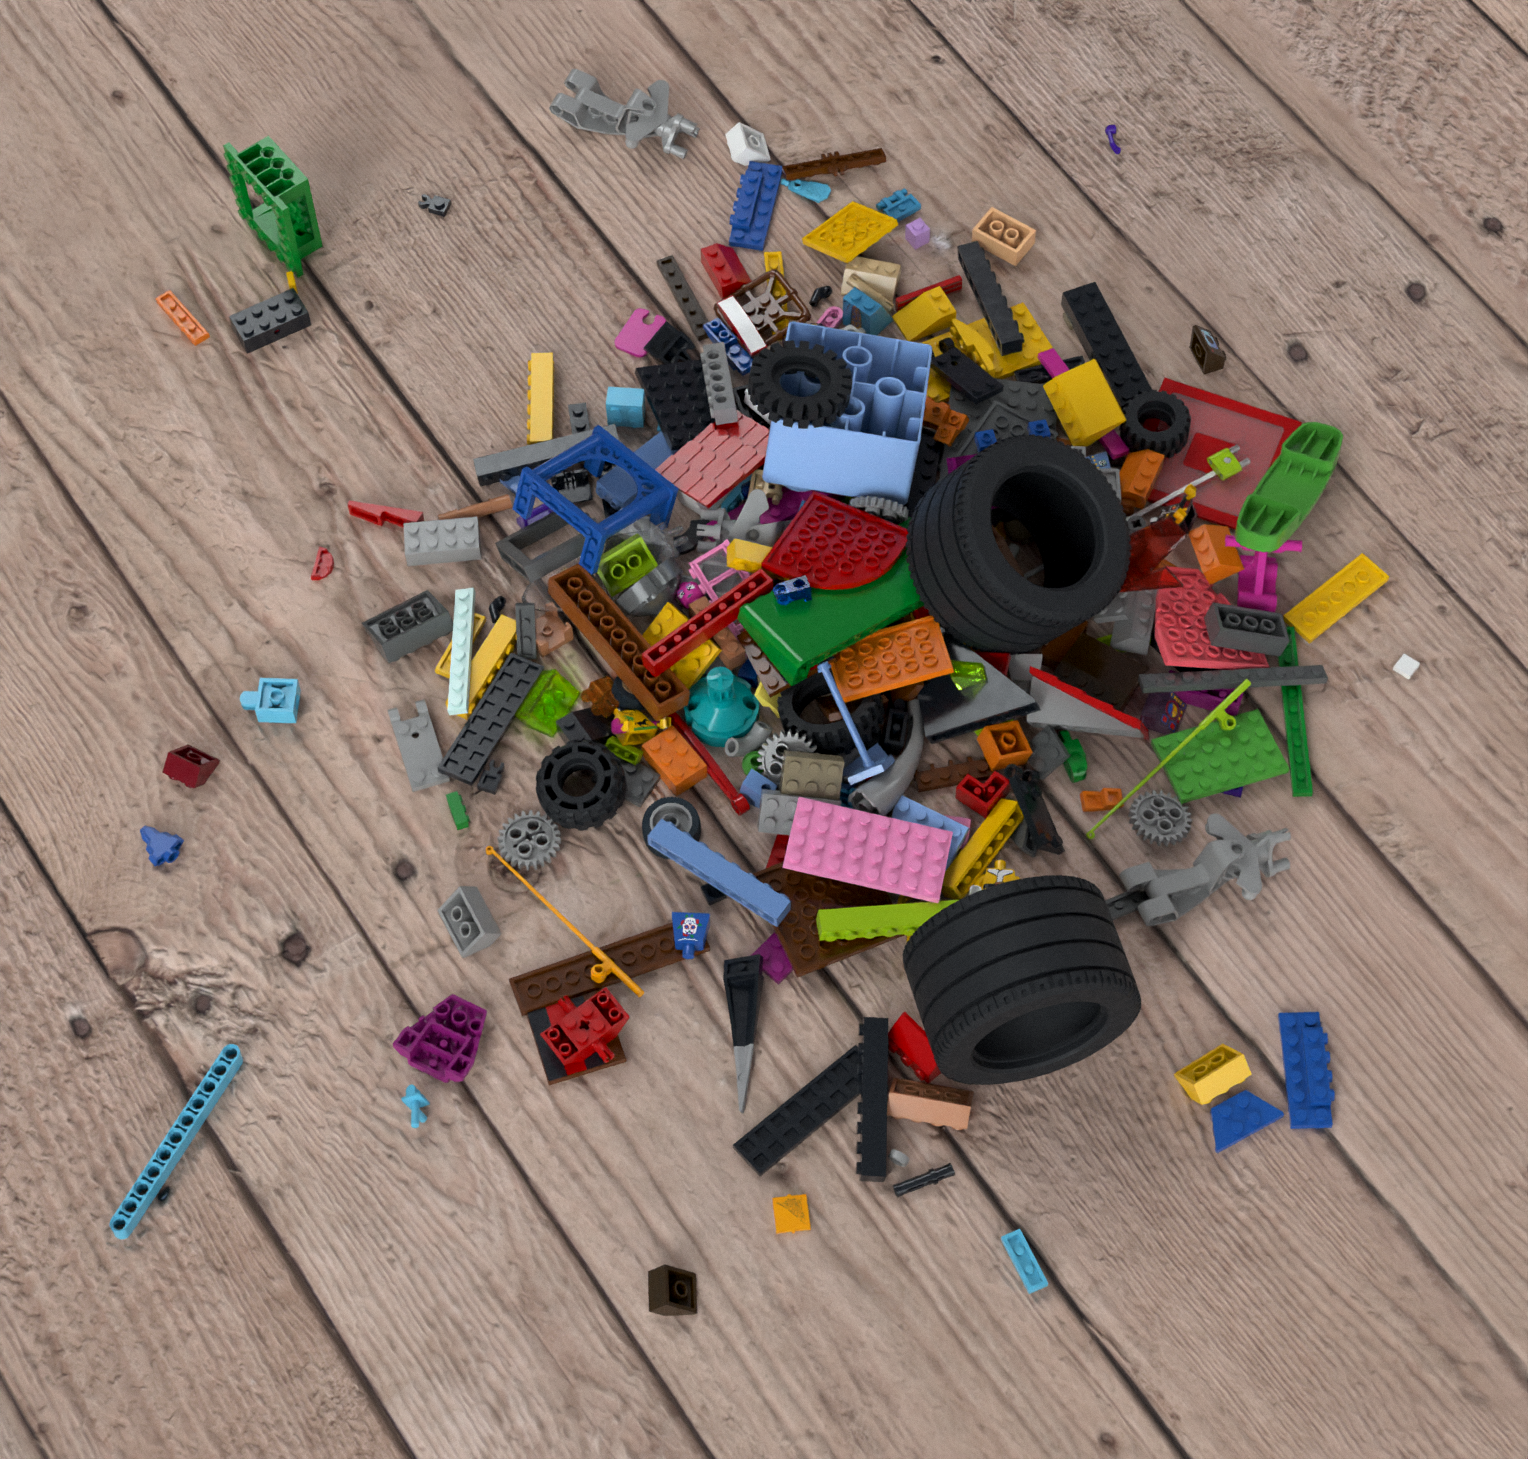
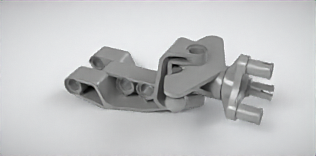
M572 69L564 84L568 89L576 93L575 98L558 93L549 107V110L554 115L577 129L603 134L625 135L626 146L630 149L636 148L639 141L643 138L659 136L662 138L663 152L671 153L683 160L688 149L674 144L677 135L684 132L696 138L700 130L697 127V123L684 118L679 113L673 117L667 114L669 84L664 80H658L647 88L650 97L642 90L635 89L627 104L621 105L612 101L602 92L597 78L578 69Z
M755 489L750 493L737 520H731L725 508H718V510L701 508L700 520L717 521V524L714 526L698 524L697 529H704L705 531H697V536H709L716 540L715 542L698 540L697 552H709L728 539L731 543L735 538L773 547L792 520L761 524L760 516L769 509L765 493L760 489Z
M1216 813L1211 814L1207 819L1205 830L1209 835L1216 837L1217 840L1211 841L1206 845L1193 862L1194 867L1188 869L1156 870L1153 869L1150 862H1146L1125 869L1120 873L1119 877L1128 892L1139 890L1140 892L1145 891L1150 900L1144 901L1137 907L1146 926L1176 921L1204 901L1227 881L1234 879V877L1237 878L1236 883L1242 888V896L1246 900H1253L1262 890L1260 871L1266 877H1271L1277 872L1290 869V862L1286 857L1272 861L1274 846L1277 843L1291 839L1290 832L1285 833L1288 829L1284 828L1276 832L1267 830L1258 834L1252 833L1245 837L1224 817Z

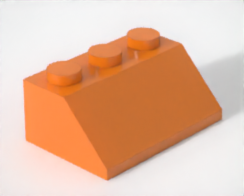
M1149 449L1129 453L1119 473L1121 498L1135 500V507L1144 509L1163 468L1165 455Z
M1204 524L1191 530L1188 535L1202 572L1211 585L1244 570V566L1237 548L1225 547L1226 534L1231 535L1229 528L1226 526Z

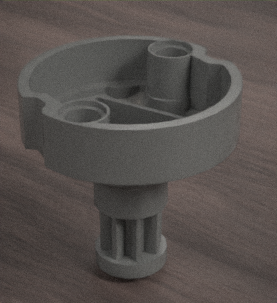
M670 557L630 587L615 601V604L626 617L630 615L632 617L657 616L666 603L671 602L686 616L682 611L683 607L676 600L677 591L682 580L681 574L684 571L674 558Z

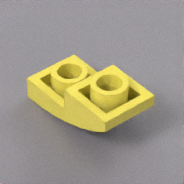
M760 681L755 697L763 707H770L776 717L780 718L777 700L778 697H781V694L778 693L770 698Z

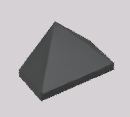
M1024 818L1010 838L1019 849L1033 858L1036 857L1037 848Z

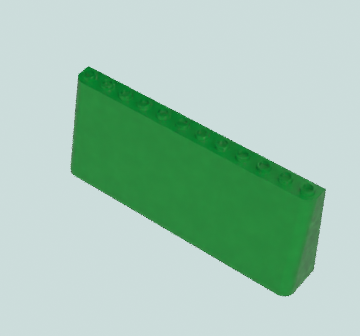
M908 517V520L903 521L898 526L907 529L912 518ZM906 548L895 565L886 574L868 584L849 589L828 590L805 586L789 580L784 586L776 587L767 595L757 597L752 603L742 605L739 609L740 612L737 620L786 681L793 686L807 678L811 667L924 606V603L920 601V595H917V589L913 586L914 581L910 578L911 571L908 570L909 563L906 560L908 558V555H906L908 548ZM787 590H791L792 593L789 594L788 603L780 604L776 594H781L782 596ZM803 591H807L806 594L810 597L808 600L805 599Z

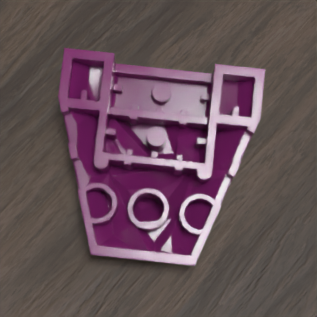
M451 994L433 1007V1011L427 1016L422 1015L419 1017L416 1024L411 1027H405L394 1041L393 1047L400 1055L407 1058L410 1066L444 1083H448L450 1080L461 1082L474 1066L487 1010Z

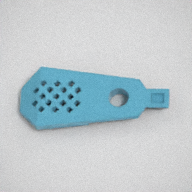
M782 178L780 183L788 186L790 191L817 203L827 199L831 193L828 185L812 181L807 182L799 179L786 181V179Z

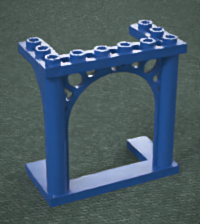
M597 425L594 427L592 435L532 470L528 466L522 469L513 510L526 520L531 517L536 497L585 537L579 565L593 575L598 571L605 541L609 537L648 514H651L649 521L661 531L667 529L679 489L608 431ZM581 461H585L584 468L597 478L602 475L605 461L621 467L630 474L637 486V496L632 503L597 524L548 484L546 480ZM642 485H646L649 489L643 488Z

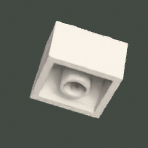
M739 122L725 134L731 158L734 162L747 166L749 161L763 163L771 160L763 133Z

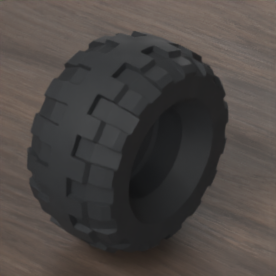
M584 739L581 742L572 740L566 742L567 744L562 747L558 745L549 756H545L541 762V768L536 774L535 788L543 810L555 823L557 822L567 829L575 828L578 831L588 830L589 827L595 826L597 828L604 825V821L612 819L617 814V809L620 806L622 807L625 800L627 782L620 761L606 746L601 743H593L592 740ZM579 770H590L597 774L598 779L595 787L586 795L574 797L564 793V783L572 773Z

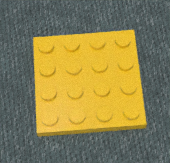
M852 201L803 237L802 241L808 247L848 263L860 253L866 251L872 244L878 242L884 235L891 232L898 226V222L893 217Z
M667 602L642 636L652 647L689 619L671 602ZM709 639L671 666L670 669L686 688L690 690L722 649Z

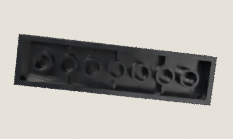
M1096 282L1063 292L1061 306L1069 318L1089 360L1096 359L1121 410L1132 396L1140 395L1141 392L1146 390L1151 392L1152 388Z

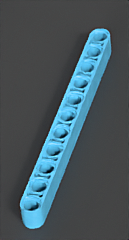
M229 1044L222 1049L111 1218L110 1228L116 1238L122 1240L132 1234L243 1063V1057L237 1045ZM236 1054L235 1058L229 1059L230 1055ZM226 1071L223 1075H218L219 1072ZM209 1088H215L212 1092H206ZM200 1104L204 1105L200 1109H195ZM193 1121L191 1125L184 1126L186 1122ZM182 1138L180 1142L173 1143L175 1139ZM171 1155L169 1159L162 1160L164 1156ZM159 1172L158 1176L151 1177L153 1173ZM142 1190H148L146 1194L139 1195ZM137 1207L135 1211L128 1212L130 1208ZM125 1224L123 1229L117 1230L119 1225Z

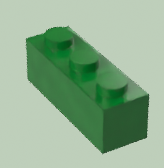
M457 791L446 794L457 830L469 827L468 822H470L468 815H465L467 811L465 805L461 803L463 802L462 796L458 795Z

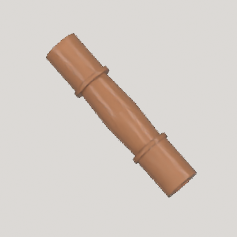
M506 494L493 499L489 498L488 501L473 504L459 510L456 508L453 511L439 514L438 520L466 517L480 518L491 513L494 515L497 512L511 509L512 503L509 495Z

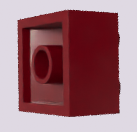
M188 744L168 752L162 773L168 775L172 780L184 783L188 788H196L206 783L220 760Z

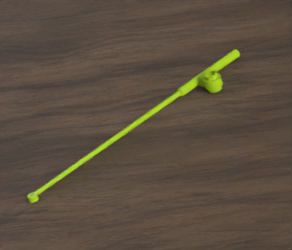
M1248 679L1244 680L1198 724V727L1088 831L1086 837L1093 839L1095 837L1094 831L1213 720L1217 719L1219 721V726L1222 730L1234 729L1236 720L1233 716L1228 715L1225 709L1251 685V682Z

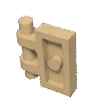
M755 470L752 473L748 497L753 490L760 489L765 493L766 498H772V503L778 505L782 499L783 492L781 490L784 486L765 482L762 478L763 470ZM770 485L775 486L774 489H769Z

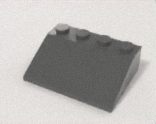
M428 590L362 623L373 643L388 663L395 662L400 657L413 653L418 648L431 644L434 640L446 636L453 631V622L448 610Z

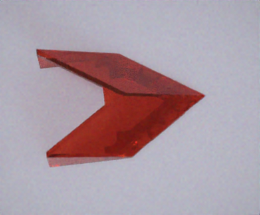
M1170 516L1129 535L1131 537L1129 542L1131 545V550L1129 551L1131 552V557L1129 558L1130 565L1128 566L1127 576L1120 592L1183 587L1182 582L1167 566L1151 572L1187 537V534Z

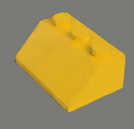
M1221 1044L1174 1073L1175 1078L1190 1098L1201 1105L1210 1103L1213 1098L1226 1093L1229 1088L1242 1083L1247 1077L1252 1075L1244 1054L1225 1044Z

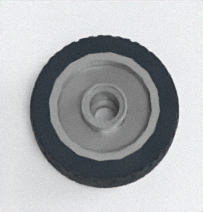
M664 797L652 803L645 811L642 820L643 838L648 849L656 856L670 859L648 845V835L661 819L666 822H672L676 825L677 829L682 832H688L694 840L699 842L701 836L700 818L695 807L690 802H687V800L679 797Z

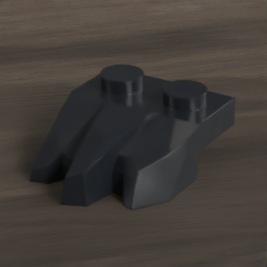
M666 321L643 349L658 362L669 364L678 362V359L682 362L692 361L687 350H693L696 347L689 337L683 332H679Z

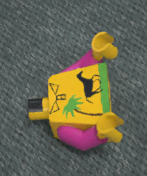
M619 706L613 712L615 717L611 722V731L617 736L623 746L644 744L655 736L657 730L669 728L671 726V717H665L657 722L651 721L639 710H625Z

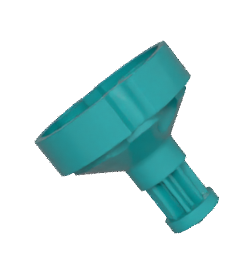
M720 666L711 669L706 677L695 683L689 690L688 705L684 707L685 721L688 726H692V732L699 741L706 745L723 748L729 738L745 736L752 729L755 721H759V701L752 694L751 685L744 679L733 675L726 667Z

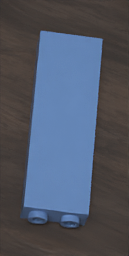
M661 431L634 453L653 469H656L678 450H670ZM616 466L597 480L596 493L600 498L605 499L613 509L619 511L634 501L637 496V486L628 472ZM642 485L643 488L649 489L646 485Z

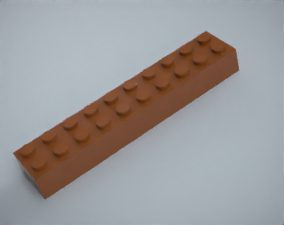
M578 563L549 578L547 591L656 722L688 705L690 691L670 668L655 678L643 666L642 653L649 649L651 645L587 570Z

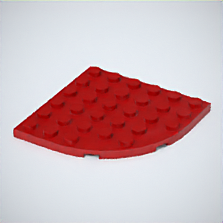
M813 491L762 561L761 568L813 588L828 590L855 588L880 578L895 565L907 548L906 542L908 540L906 536L908 532L906 528Z

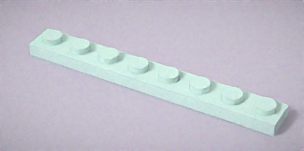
M474 588L455 590L447 709L449 715L468 713L476 594Z

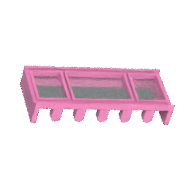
M728 539L694 561L689 562L690 569L688 571L693 579H698L700 582L698 587L704 595H708L710 599L708 601L711 604L750 576L747 571L727 567V546L730 544ZM737 619L728 625V628L737 640V635L746 631Z

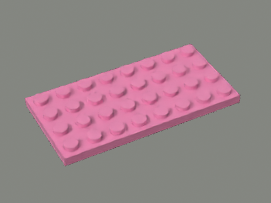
M799 797L782 868L939 903L953 832Z

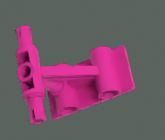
M1226 534L1225 547H1242V549L1247 551H1255L1241 546L1236 541L1234 535ZM1287 540L1279 549L1272 552H1302V540ZM1255 551L1254 556L1239 555L1244 570L1238 572L1237 606L1275 613L1278 570L1276 558L1267 557L1268 552Z

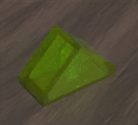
M951 660L954 673H950V676L959 690L987 680L983 663Z

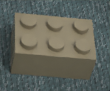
M784 750L779 786L781 794L839 800L844 768L843 757Z

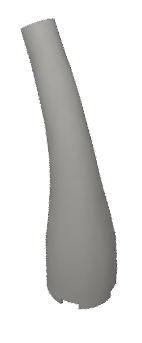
M910 700L906 704V712H909L907 720L908 733L902 754L895 759V762L888 769L873 776L849 795L848 802L852 803L853 809L886 816L898 803L901 796L904 795L917 770L924 744L925 731L919 700Z

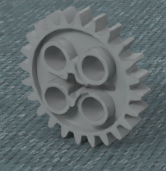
M860 496V498H851L849 501L850 506L893 524H900L908 520L909 510H907V507H903V504H898V502H891V499L885 500L876 496H867V498Z
M789 729L788 734L781 730L780 736L774 732L773 739L768 736L766 739L768 744L763 742L761 745L763 749H760L758 753L762 756L758 757L757 761L762 763L758 765V769H764L761 775L767 776V779L780 786L782 769L774 770L772 764L778 763L782 768L784 753L780 752L777 747L783 745L787 748V751L814 753L817 745L811 746L813 740L806 741V734L799 737V731L792 735L791 729Z
M1153 790L1150 795L1146 791L1144 796L1139 794L1138 799L1135 798L1133 804H1131L1128 815L1130 817L1129 823L1133 824L1132 830H1138L1137 836H1144L1143 841L1148 838L1150 839V844L1156 841L1157 845L1160 846L1161 842H1163L1168 847L1169 842L1175 845L1176 841L1182 842V839L1187 837L1192 823V819H1190L1192 814L1187 812L1189 807H1183V804L1177 801V796L1171 798L1170 792L1164 795L1163 790L1160 791V794Z
M532 810L529 811V815L522 811V816L519 817L515 813L514 820L508 818L509 824H502L504 830H499L500 836L497 837L498 848L501 850V856H505V861H511L512 867L518 864L520 870L523 865L526 866L527 871H529L530 866L537 870L538 864L545 867L544 861L551 863L550 856L556 857V851H560L558 844H561V834L558 830V825L554 824L552 819L548 820L547 814L540 817V811L536 815H533ZM532 827H537L536 830H530ZM541 842H546L545 845H539ZM525 850H526V851H529V852L526 853V854H522V853H521L522 851H525Z

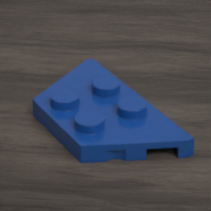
M1247 1090L1211 1108L1210 1111L1215 1139V1152L1219 1153L1284 1117V1113Z

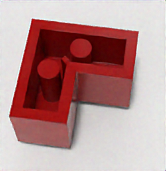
M996 771L984 784L967 774L956 786L955 798L986 819L1000 799H1004L1010 793V782Z

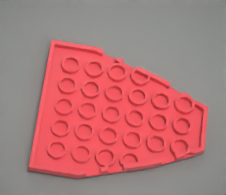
M1164 567L1156 594L1155 640L1165 665L1223 670L1270 668L1264 654L1212 646L1204 617L1213 602L1226 605L1231 604L1222 593L1217 595L1212 589L1213 584H1209L1199 569Z

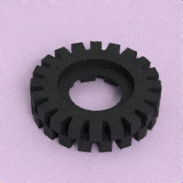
M794 340L784 341V347L778 342L770 345V350L767 348L761 350L759 356H755L753 359L748 381V395H750V401L753 406L758 405L757 410L762 415L769 413L768 419L775 423L784 418L783 426L791 428L794 421H798V429H808L809 421L814 428L822 427L824 421L828 424L836 421V416L841 417L845 412V408L848 407L853 380L851 379L850 368H846L847 363L842 358L837 359V353L829 350L823 354L824 346L815 344L813 349H809V342L800 341L799 347L795 346ZM797 371H801L806 376L814 379L817 377L821 387L812 396H793L781 387L780 377L784 373L785 375L797 374Z

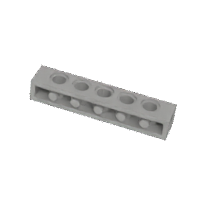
M724 342L703 345L704 352L700 353L711 418H715L716 425L738 422Z

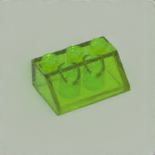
M556 669L542 671L515 716L528 728L552 738L557 732L556 720L569 713L580 692Z

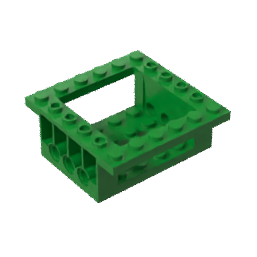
M269 135L241 152H238L230 142L223 145L225 151L223 155L228 163L226 167L231 175L229 179L233 184L232 190L236 196L235 202L239 207V216L242 219H246L252 230L255 229L260 240H264L269 250L276 253L279 261L286 264L288 271H292L299 278L304 275L300 260L323 247L308 178ZM246 183L248 185L251 184L255 193L263 197L264 203L255 209L251 207Z

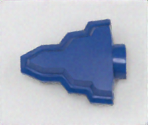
M146 825L140 829L142 839L147 844L148 859L154 866H160L165 861L172 863L179 856L178 850L184 842L177 834L171 835L168 832H159L157 829Z

